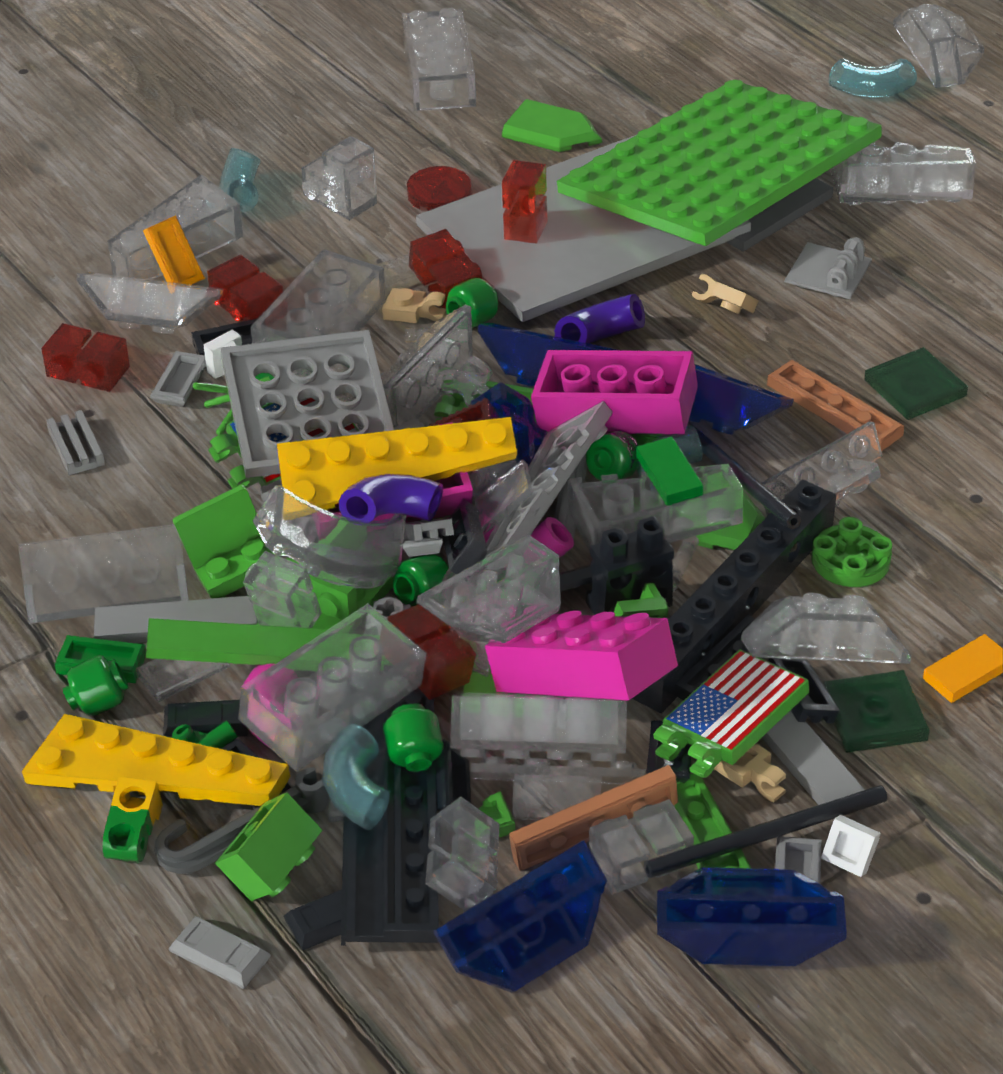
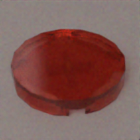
M434 166L421 169L411 175L407 181L408 201L418 209H420V206L426 207L427 211L472 195L471 179L465 172L453 167Z

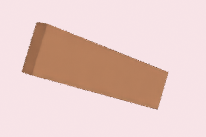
M790 360L768 375L767 386L879 453L900 439L904 434V425L794 360Z
M667 765L510 832L509 838L513 860L519 871H523L677 804L678 793L675 773Z

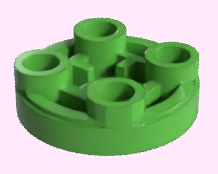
M844 517L839 521V525L823 530L814 539L812 564L823 578L834 584L845 587L868 586L880 581L890 568L892 541L877 531L863 526L858 518Z

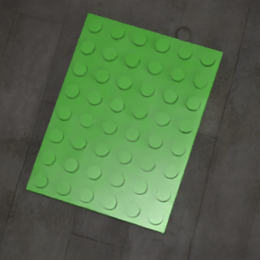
M729 80L713 92L704 94L702 98L692 104L683 106L681 110L671 116L662 118L660 122L650 128L639 131L636 136L629 140L618 143L615 148L603 155L594 157L592 161L582 167L571 170L568 175L557 180L558 193L707 246L881 138L882 127L880 124L870 122L863 117H853L843 114L840 110H830L817 106L814 102L800 101L787 94L767 91L764 87L747 85L741 80Z

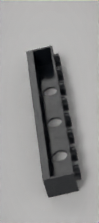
M802 479L782 500L801 517L800 525L795 529H790L770 513L668 619L678 666L632 699L662 714L677 698L674 695L675 683L747 615L752 616L810 554L814 539L823 530L833 526L837 494ZM797 542L796 550L794 552H790L794 544Z

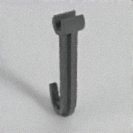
M315 767L301 770L295 777V786L279 794L280 796L287 792L306 813L310 814L322 812L329 805L326 779L317 781ZM261 806L254 808L186 848L177 851L171 850L168 846L187 831V824L183 819L175 821L162 830L155 840L154 852L159 865L169 872L186 874L203 869L217 861Z

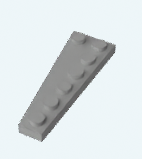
M604 401L547 433L486 542L487 547L485 549L487 554L481 563L486 571L500 564L508 566L518 559L522 553L521 548L591 444L607 432L608 428L605 424L613 412Z

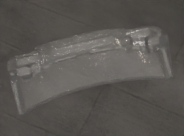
M275 485L253 519L264 544L270 551L277 556H287L294 559L300 564L303 572L336 585L365 589L382 586L387 578L390 576L394 577L398 565L401 564L406 515L395 514L389 519L371 522L351 519L319 508L298 497L283 486Z

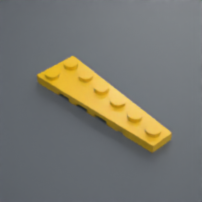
M511 417L277 443L286 520L335 508V504L339 503L341 495L350 486L364 478L384 474H401L436 481L451 477L455 473H465L516 459L517 455Z
M64 714L22 770L25 783L31 785L75 789L78 783L97 785L99 791L115 792L118 777L157 781L159 792H177L180 799H208L214 802L262 806L264 802L279 796L291 777L288 764L68 714Z

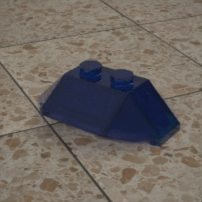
M490 322L479 324L478 333L504 373L515 376L516 383L528 386H535L547 350H618Z
M695 364L698 388L689 421L699 423L701 419L713 423L712 429L732 435L734 431L749 429L793 405V398Z
M583 840L460 913L434 930L433 933L456 973L513 993L589 945L598 914L601 894L604 893L607 879Z
M702 867L679 879L669 888L666 886L657 891V935L701 964L797 966L846 940L844 896L835 891L830 892L818 882L795 870Z

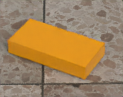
M176 215L143 230L172 293L205 279Z
M983 634L925 668L923 679L949 702L953 703L1003 673V648L986 634Z

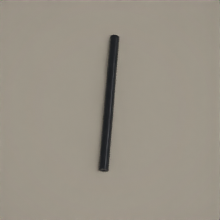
M691 427L687 430V440L790 529H795L800 525L801 517L699 429Z
M882 785L872 787L644 861V870L648 878L651 879L835 819L839 815L844 816L887 801V792Z

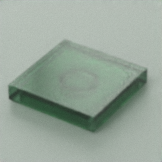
M924 347L865 370L864 380L907 420L967 396L968 386Z
M904 670L823 682V685L840 710L834 723L846 753L928 741L930 730Z

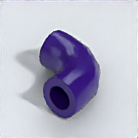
M630 294L581 309L561 318L557 322L554 330L555 338L563 349L578 350L599 340L643 328L645 325L644 307L636 294Z
M384 474L368 477L353 484L341 495L339 510L348 522L357 526L368 525L376 517L384 514H404L431 521L439 508L443 494V485L412 475Z

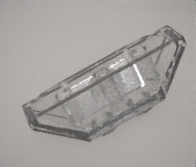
M922 4L919 7L907 8L893 20V26L935 88L965 84L969 74L984 54L985 47L964 18L936 4Z
M95 272L77 273L78 283L107 320L119 321V327L125 329H140V324L153 326V332L173 334L175 328L187 326L217 301L223 293L221 288Z
M528 534L418 595L417 603L469 641L506 643L559 611L561 605L559 555Z
M806 593L803 597L787 596L772 602L742 632L741 637L742 642L752 657L910 664L912 657L869 601L858 595H845L843 599L827 598L818 593Z

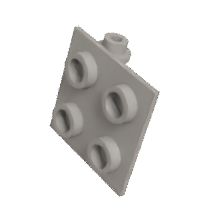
M858 237L848 239L842 251L807 242L784 282L800 288L828 293L835 297L851 299L871 264L872 258L864 256L865 246Z

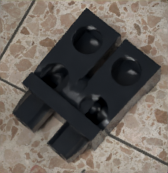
M653 516L639 520L637 531L625 534L623 530L617 528L602 532L601 543L590 546V555L593 558L591 561L593 580L592 590L587 591L586 604L592 613L596 615L602 612H610L611 607L617 601L640 599L645 583H654L661 597L665 598L668 607L673 606L672 560L674 559V549L665 538L664 529L658 520Z

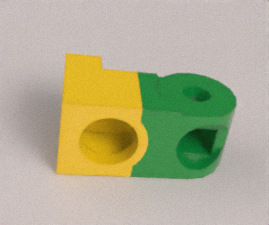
M118 777L103 834L104 858L132 862L143 861L147 850L148 837L151 835L155 819L159 820L163 807L157 781ZM130 792H142L146 798L131 797Z

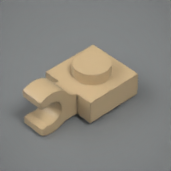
M700 275L699 279L708 283V290L704 294L693 291L692 296L703 303H710L715 299H721L720 307L733 313L740 314L741 309L754 313L759 300L719 283L708 275Z
M392 288L382 307L383 320L417 324L419 317L437 322L443 321L447 311L445 308H438L436 306H442L445 294L432 292L426 297V292Z
M757 743L734 765L722 760L714 768V770L742 788L752 781L759 793L770 802H776L786 792L783 787L778 785L786 778L785 772L779 767L771 765V752Z

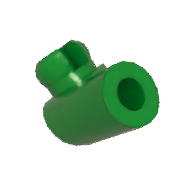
M227 720L209 733L194 731L187 724L178 726L172 733V738L219 749H222L238 738Z

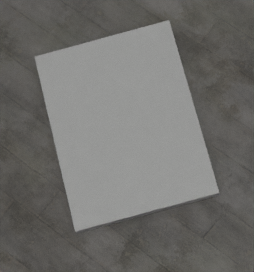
M634 136L416 215L417 226L471 276L487 281L496 290L498 300L522 322L713 248L751 231V222L747 220L709 245L703 246L558 193L557 180L568 175L571 170L589 163L594 157L603 155L615 148L618 143L625 142Z

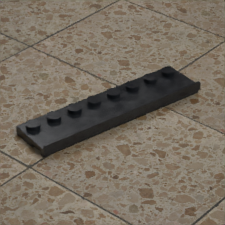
M350 667V673H346L341 946H346V942L438 943L436 761L434 760L429 768L417 772L407 770L406 767L396 765L389 758L383 726L393 710L402 705L421 704L425 709H429L434 713V669L384 668V673L380 674L359 673V667Z

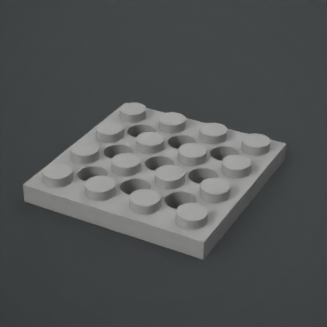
M369 330L221 348V359L246 478L280 474L277 443L394 430ZM343 364L349 369L344 372H335L330 369V366ZM304 368L310 371L311 374L306 377H299L292 372L296 369ZM260 373H269L274 378L263 382L256 379L255 376ZM342 393H349L356 399L351 402H343L337 396ZM304 398H313L318 404L306 407L301 405L299 401ZM266 403H276L281 408L277 411L269 412L264 410L262 406ZM349 423H356L363 427V429L359 432H349L344 429V426ZM311 428H319L325 434L321 437H311L306 431ZM273 433H282L288 438L283 442H273L268 439V436Z

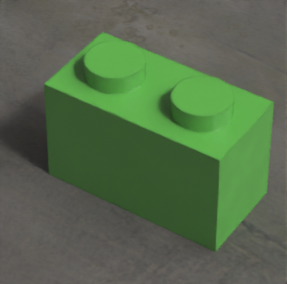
M286 792L264 802L215 864L250 901L268 894L274 897L284 890L291 881L288 874L293 867L302 864L314 852L315 847L312 843L323 830Z

